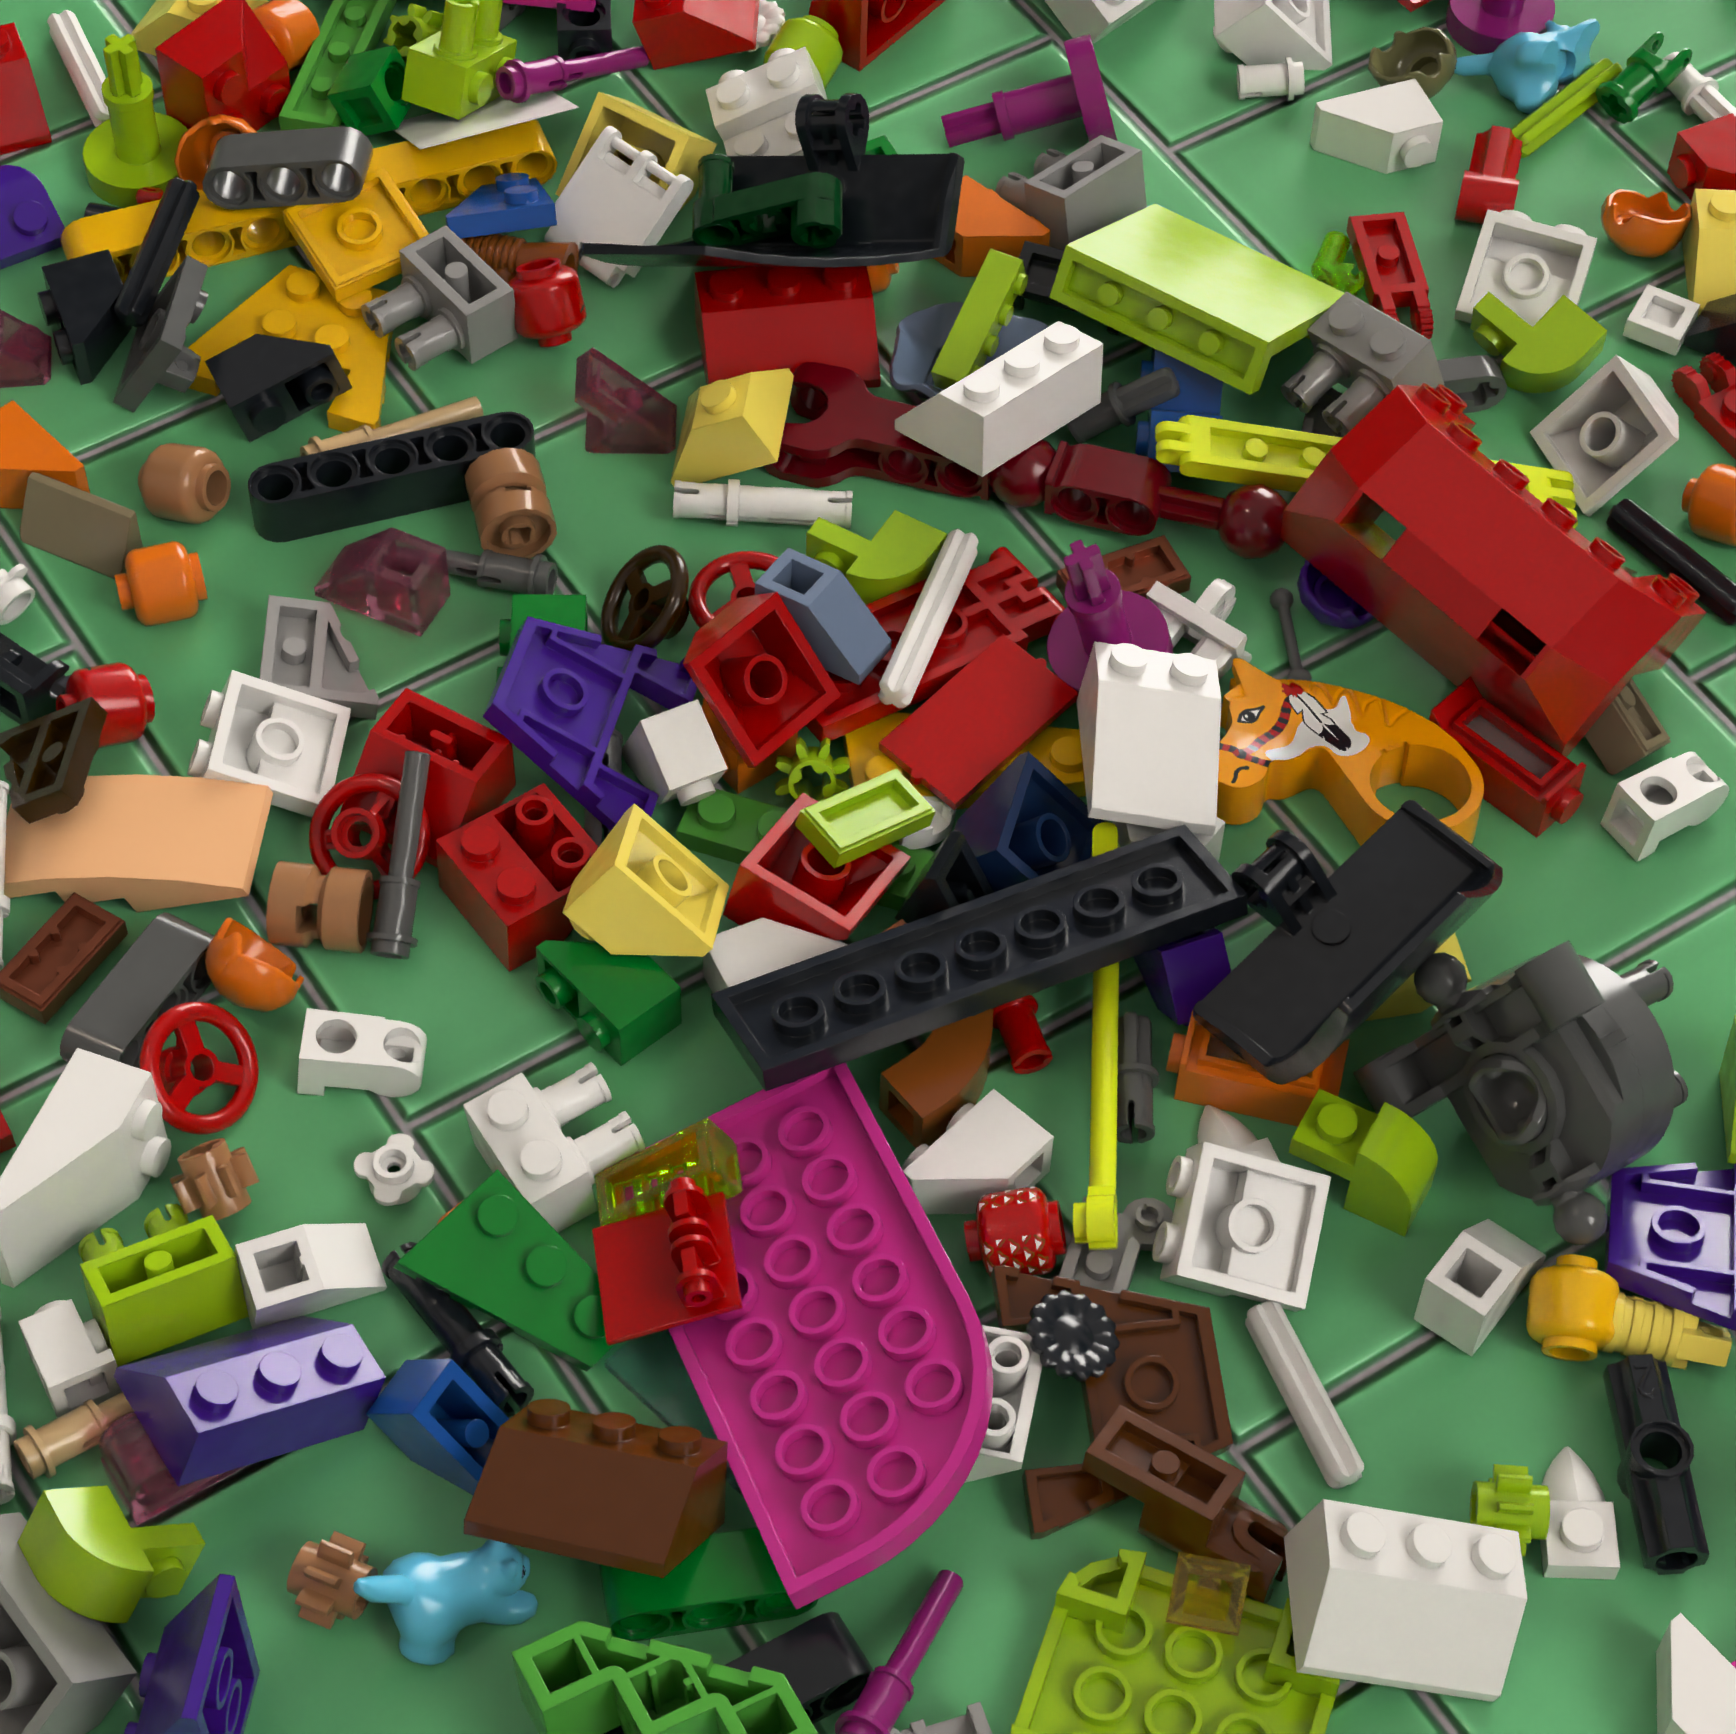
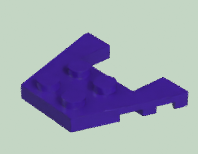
M528 616L517 631L483 718L610 831L634 803L651 817L659 794L603 765L602 760L629 688L669 710L693 701L697 686L683 666L685 657L680 663H675L657 658V649L636 644L631 651L601 644L602 639L599 634Z
M1691 1162L1628 1167L1613 1173L1610 1176L1608 1186L1604 1272L1615 1278L1620 1288L1736 1331V1164H1733L1732 1169L1699 1172L1696 1163Z

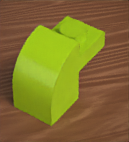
M1488 292L1473 307L1470 329L1474 331V339L1485 351L1493 356H1498L1500 353L1504 356L1500 369L1507 386L1526 393H1547L1558 390L1574 381L1602 352L1608 331L1564 294L1532 327L1492 293Z
M894 510L870 541L818 517L806 532V556L840 570L863 602L869 604L927 579L944 544L947 533Z
M1320 1088L1292 1136L1288 1152L1349 1180L1350 1183L1343 1209L1404 1237L1432 1186L1438 1164L1437 1150L1431 1138L1415 1120L1403 1111L1384 1102L1379 1113L1375 1114Z
M108 1485L43 1490L17 1542L37 1581L50 1596L73 1612L90 1619L109 1623H127L140 1598H163L170 1595H178L206 1544L194 1522L131 1528Z

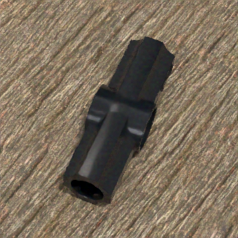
M1652 1354L1627 1356L1617 1363L1607 1365L1603 1373L1621 1458L1617 1470V1482L1622 1493L1630 1500L1644 1568L1657 1571L1658 1575L1681 1574L1695 1566L1704 1565L1709 1557V1549L1690 1470V1464L1694 1457V1445L1689 1434L1680 1426L1666 1362L1658 1361L1653 1358ZM1643 1458L1657 1459L1668 1469H1656L1648 1465Z

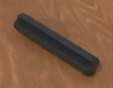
M174 177L166 186L114 306L117 320L124 325L138 328L147 321L200 198L199 192L196 190L197 185L193 181Z
M1623 499L1613 506L1606 521L1607 526L1668 576L1670 573H1673L1686 581L1699 593L1698 600L1727 624L1736 625V583L1631 499Z

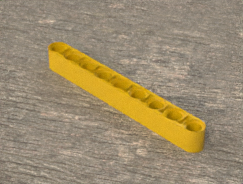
M535 119L421 150L409 141L373 148V155L367 173L384 166L416 215L420 216L458 206L481 185L495 184V178L502 174L526 173L529 175V179L536 178L543 185L555 174L557 161L539 121ZM203 189L197 190L200 198L166 277L174 274L187 255L211 267L299 245L284 223L283 210L292 206L236 210L224 209L211 202ZM161 199L83 217L71 222L61 234V245L66 259L69 260L109 249L124 285Z

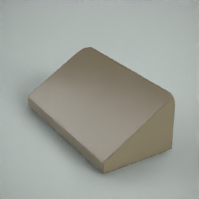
M32 472L28 477L20 525V538L23 543L115 579L114 575L126 573L125 558L128 552L133 549L143 548L137 516L134 510L40 473Z
M1632 678L1585 734V737L1607 772L1611 775L1618 774L1671 742L1667 732Z

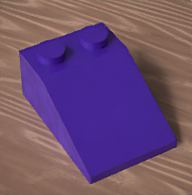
M219 1574L164 1627L158 1652H148L142 1665L139 1695L145 1698L139 1721L128 1722L124 1734H244L260 1669L235 1576Z

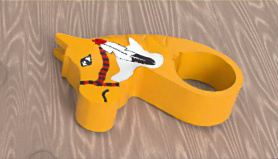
M1233 659L1232 672L1234 678L1230 679V691L1223 696L1220 727L1226 730V735L1220 741L1218 818L1229 825L1245 824L1254 820L1260 814L1266 800L1286 799L1304 790L1315 789L1324 795L1360 846H1362L1395 814L1376 798V790L1386 785L1400 783L1401 786L1420 787L1434 791L1449 800L1458 811L1439 820L1469 843H1473L1484 794L1483 777L1476 763L1459 742L1437 724L1406 707L1374 695L1322 682L1275 679L1243 659Z

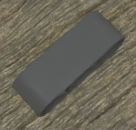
M344 126L227 135L216 143L202 182L203 191L207 198L215 205L233 210L350 201L356 198L363 188L373 155L372 144L369 138L361 131Z
M163 912L151 921L74 1015L62 1036L60 1044V1056L62 1059L69 1062L75 1050L80 1048L139 1068L141 1047L149 1028L155 1020L176 1005L186 1002H197L212 983L207 974L205 959L209 944L215 935L170 913Z

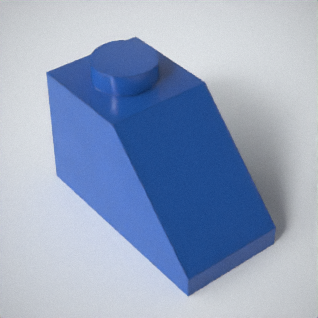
M452 1359L406 1360L366 1413L411 1461L474 1495L498 1429L509 1420L502 1410Z

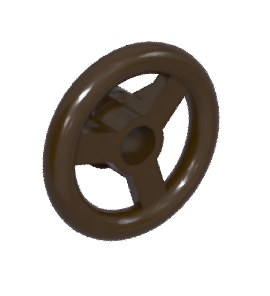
M666 545L650 546L635 554L618 572L606 594L601 612L600 629L605 645L631 651L636 644L654 649L664 639L674 637L683 628L690 611L688 598L686 597L689 576L686 562L676 549ZM663 563L669 569L670 579L656 586L649 584L643 571L654 564ZM629 590L631 595L628 606L629 614L619 632V613L625 595Z

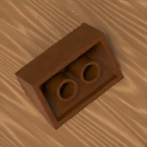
M539 1399L532 1401L499 1427L464 1519V1534L664 1578L724 1524L728 1442L702 1437V1433L699 1430L688 1426L658 1428L638 1424L633 1416L625 1413L606 1412L595 1415L571 1410L570 1405L562 1400Z

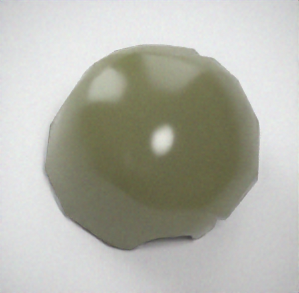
M1422 27L1407 33L1396 31L1393 43L1389 49L1381 51L1379 48H1372L1368 70L1380 87L1415 78L1430 99L1439 93L1453 76L1457 64L1456 49L1451 40L1440 29Z

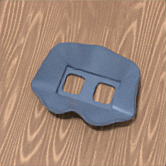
M963 302L937 304L924 310L916 311L901 320L896 329L894 351L890 363V381L895 389L903 392H916L919 397L930 399L943 391V389L936 388L933 385L934 381L931 370L964 304ZM1012 315L1008 326H1002L998 334L999 344L993 357H987L984 365L1049 326L1032 318Z

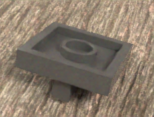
M187 255L159 292L146 323L136 329L113 400L114 403L135 412L156 383L185 393L194 382L201 357L184 346V342L186 339V327L189 323H195L208 298V292L201 289L208 269L207 265Z

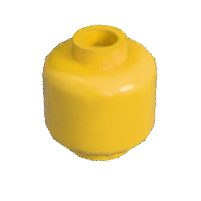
M1576 1254L1558 1256L1556 1258V1265L1539 1269L1530 1279L1526 1328L1529 1336L1542 1345L1541 1351L1546 1356L1576 1362L1596 1359L1598 1351L1609 1344L1615 1334L1613 1316L1615 1303L1620 1292L1618 1282L1609 1274L1598 1270V1261L1594 1258Z

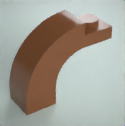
M902 919L883 932L907 923ZM992 1009L932 1030L929 1037L918 1049L881 1072L879 1109L915 1148L922 1144H927L930 1147L946 1132L950 1120L961 1107L967 1103L974 1105L977 1103L987 1079L993 1030Z

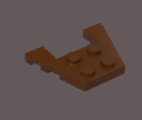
M1006 1265L993 1267L991 1279L999 1328L1027 1332L1026 1325L1031 1320L1029 1313L1035 1304H1040V1300L1046 1294L1057 1295L1064 1289L1074 1295L1085 1294L1091 1302L1102 1305L1106 1316L1115 1322L1116 1329L1114 1333L1120 1342L1119 1348L1115 1351L1116 1361L1111 1367H1106V1371L1101 1377L1089 1376L1086 1381L1081 1382L1090 1443L1094 1441L1119 1405H1122L1214 1456H1218L1230 1449L1233 1439L1209 1307L1127 1290L1115 1293L1081 1286L1079 1280L1054 1276L1052 1280L1019 1273L1020 1268ZM1083 1463L1025 1470L1022 1475L1031 1540L1042 1539L1131 1496L1083 1470Z

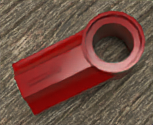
M1492 125L1489 130L1476 134L1469 171H1464L1454 220L1483 225L1487 209L1497 212L1514 210L1520 181L1515 178L1516 174H1518L1523 141L1517 139L1510 128Z

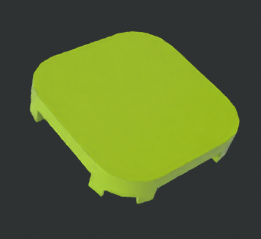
M1119 1548L1117 1557L1091 1562L1075 1574L1069 1571L1058 1589L1048 1626L1010 1734H1325L1340 1679L1296 1672L1289 1598H1287L1283 1610L1145 1565L1147 1552Z

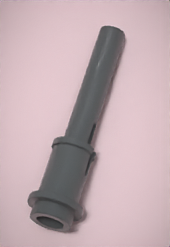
M371 536L366 547L367 559L478 579L477 584L482 588L490 587L522 594L553 595L557 583L556 563L548 562L546 555L537 554L534 559L485 549L480 556L377 536Z
M419 751L405 752L389 873L379 878L380 890L373 932L366 933V941L371 942L370 954L375 956L409 959L410 948L417 947L418 940L412 937L417 894L421 882L413 879L431 757L428 753Z

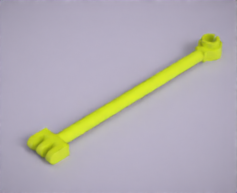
M1101 822L1093 828L1092 857L1120 847L1118 828L1115 824ZM1119 962L1093 972L1089 1186L1086 1202L1073 1204L1075 1244L1088 1243L1089 1250H1115L1118 1247L1116 1172Z

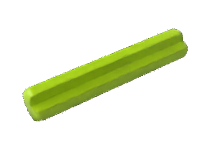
M1608 58L1599 60L1512 127L1513 135L1523 141L1521 158L1531 155L1598 102L1596 89L1604 82L1613 81L1622 72L1621 65L1618 62L1613 64Z

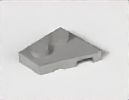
M269 595L259 679L351 708L350 717L376 720L379 697L375 689L369 690L358 670L360 660L351 642L342 636L340 632L341 623L331 603Z

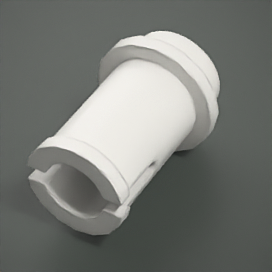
M1286 57L1285 63L1237 65V92L1239 100L1286 95L1287 101L1294 100V95L1304 94L1303 62H1293L1292 57Z

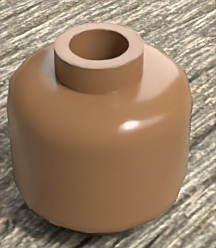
M167 443L158 446L148 456L139 471L138 486L144 504L152 515L164 520L201 524L211 520L226 505L231 490V479L229 472L216 452L200 446Z

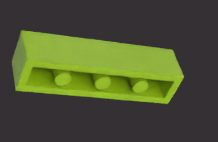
M990 248L931 370L935 387L945 390L983 367L987 357H993L999 344L998 334L1002 326H1008L1014 312V306L1012 305L1017 295L1021 296L1024 293L1028 284L1029 277L1026 275L1022 259Z

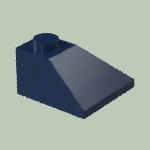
M1028 751L1018 755L957 820L954 831L963 833L990 886L996 892L1091 858L1093 828L1105 821L1088 818L1087 805Z

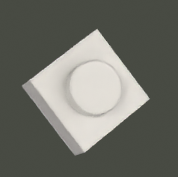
M1648 284L1627 318L1623 336L1676 356L1685 337L1696 321L1701 304Z

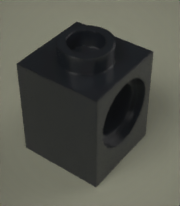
M596 0L594 12L574 11L566 9V4L557 3L559 57L563 60H569L612 51L611 0Z

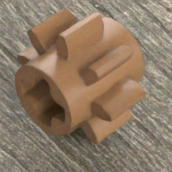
M218 1138L193 1147L177 1158L183 1173L170 1178V1181L184 1214L199 1209L202 1218L213 1215L217 1221L239 1212L252 1202L246 1187L258 1183L259 1179L245 1147H240L230 1152L226 1140Z
M334 1531L329 1542L322 1539L320 1544L308 1541L303 1545L291 1566L287 1579V1591L297 1596L295 1604L301 1606L298 1617L330 1630L336 1618L343 1620L346 1616L355 1620L363 1613L369 1601L354 1592V1582L358 1578L378 1575L377 1568L367 1564L369 1557L363 1555L366 1543Z

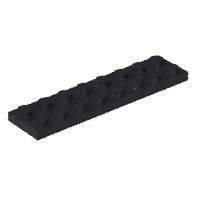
M1184 824L711 993L713 1013L764 1090L768 1091L1248 915L1247 893Z

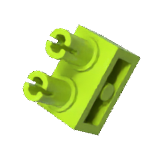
M445 0L441 31L408 47L401 100L460 120L500 97L501 95L497 90L495 81L496 72L500 67H503L507 60L515 59L517 46L516 39L502 35L499 32L503 0Z
M167 1204L165 1208L170 1220L166 1221L159 1208L152 1210L146 1216L144 1230L149 1237L146 1240L124 1247L120 1234L113 1228L99 1229L105 1243L103 1245L99 1244L93 1232L82 1238L78 1246V1253L84 1262L80 1264L92 1316L100 1327L108 1349H111L117 1367L249 1317L236 1255L213 1215L189 1223L188 1216L184 1214L180 1205Z

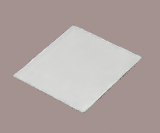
M552 91L530 95L526 102L517 104L500 96L460 120L438 112H432L405 119L399 128L393 131L421 150L579 107Z

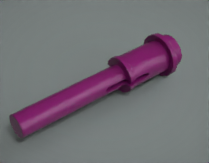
M641 45L569 60H563L557 55L525 63L519 59L507 60L503 67L497 70L495 77L496 87L502 98L516 104L523 103L529 99L530 95L564 90L567 87L566 82L646 67L649 63V58L644 47Z
M950 1570L939 1571L887 1664L876 1667L867 1678V1684L852 1710L843 1712L835 1723L836 1734H890L907 1701H910L914 1694L911 1679L963 1588V1581L958 1574Z

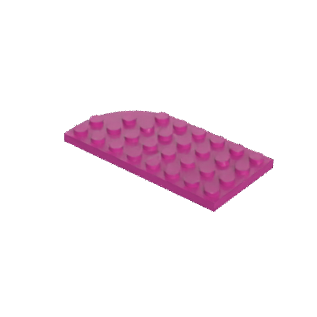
M845 1062L768 1091L762 1089L646 1147L643 1151L637 1152L599 1173L619 1221L665 1208L663 1196L668 1190L669 1183L679 1177L692 1178L696 1185L703 1189L706 1196L722 1191L725 1194L743 1308L668 1330L717 1439L728 1442L727 1461L785 1590L796 1610L885 1564L910 1546L933 1525L957 1495L979 1455L988 1428L993 1397L991 1354L985 1331L975 1308Z

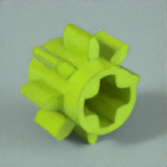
M411 3L407 9L408 15L390 16L392 23L389 26L387 37L383 39V43L389 46L395 45L406 63L408 47L441 31L443 13L433 10L427 12L426 7Z
M801 737L796 738V753L792 759L778 755L776 758L775 766L780 771L789 774V777L781 779L775 784L776 795L791 793L796 801L802 793H805L820 802L831 797L833 794L836 795L849 789V786L844 781L836 778V775L842 774L850 768L849 758L840 757L834 760L830 754V739L827 737L821 742L819 747H807L806 742ZM812 765L816 773H823L822 785L813 787L809 779H802V768Z
M1493 1464V1478H1489L1488 1482H1473L1470 1496V1524L1518 1531L1521 1554L1525 1557L1527 1543H1531V1539L1545 1540L1548 1534L1550 1521L1548 1486L1532 1485L1533 1476L1528 1475V1466Z

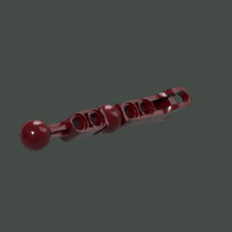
M816 362L802 363L795 369L790 395L791 406L796 413L812 421L808 423H785L778 462L763 466L769 474L776 478L814 488L834 485L848 477L863 476L956 497L971 498L980 496L981 500L989 501L991 493L994 491L1000 500L1016 508L1033 507L1044 502V514L1052 515L1055 513L1062 519L1073 523L1132 536L1149 534L1155 529L1158 518L1217 530L1220 540L1227 549L1244 559L1264 558L1278 552L1285 543L1280 538L1283 511L1288 503L1279 492L1263 484L1245 485L1231 491L1226 498L1171 487V473L1159 461L1146 456L1096 445L1076 444L1071 446L1066 441H1060L1057 451H1055L1048 441L1042 439L981 477L895 430V419L916 406L874 396L868 391L863 379L854 371Z

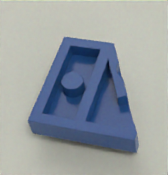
M507 173L497 176L495 184L481 185L445 216L446 225L460 239L557 225L555 203L536 178L529 179V175L526 173Z

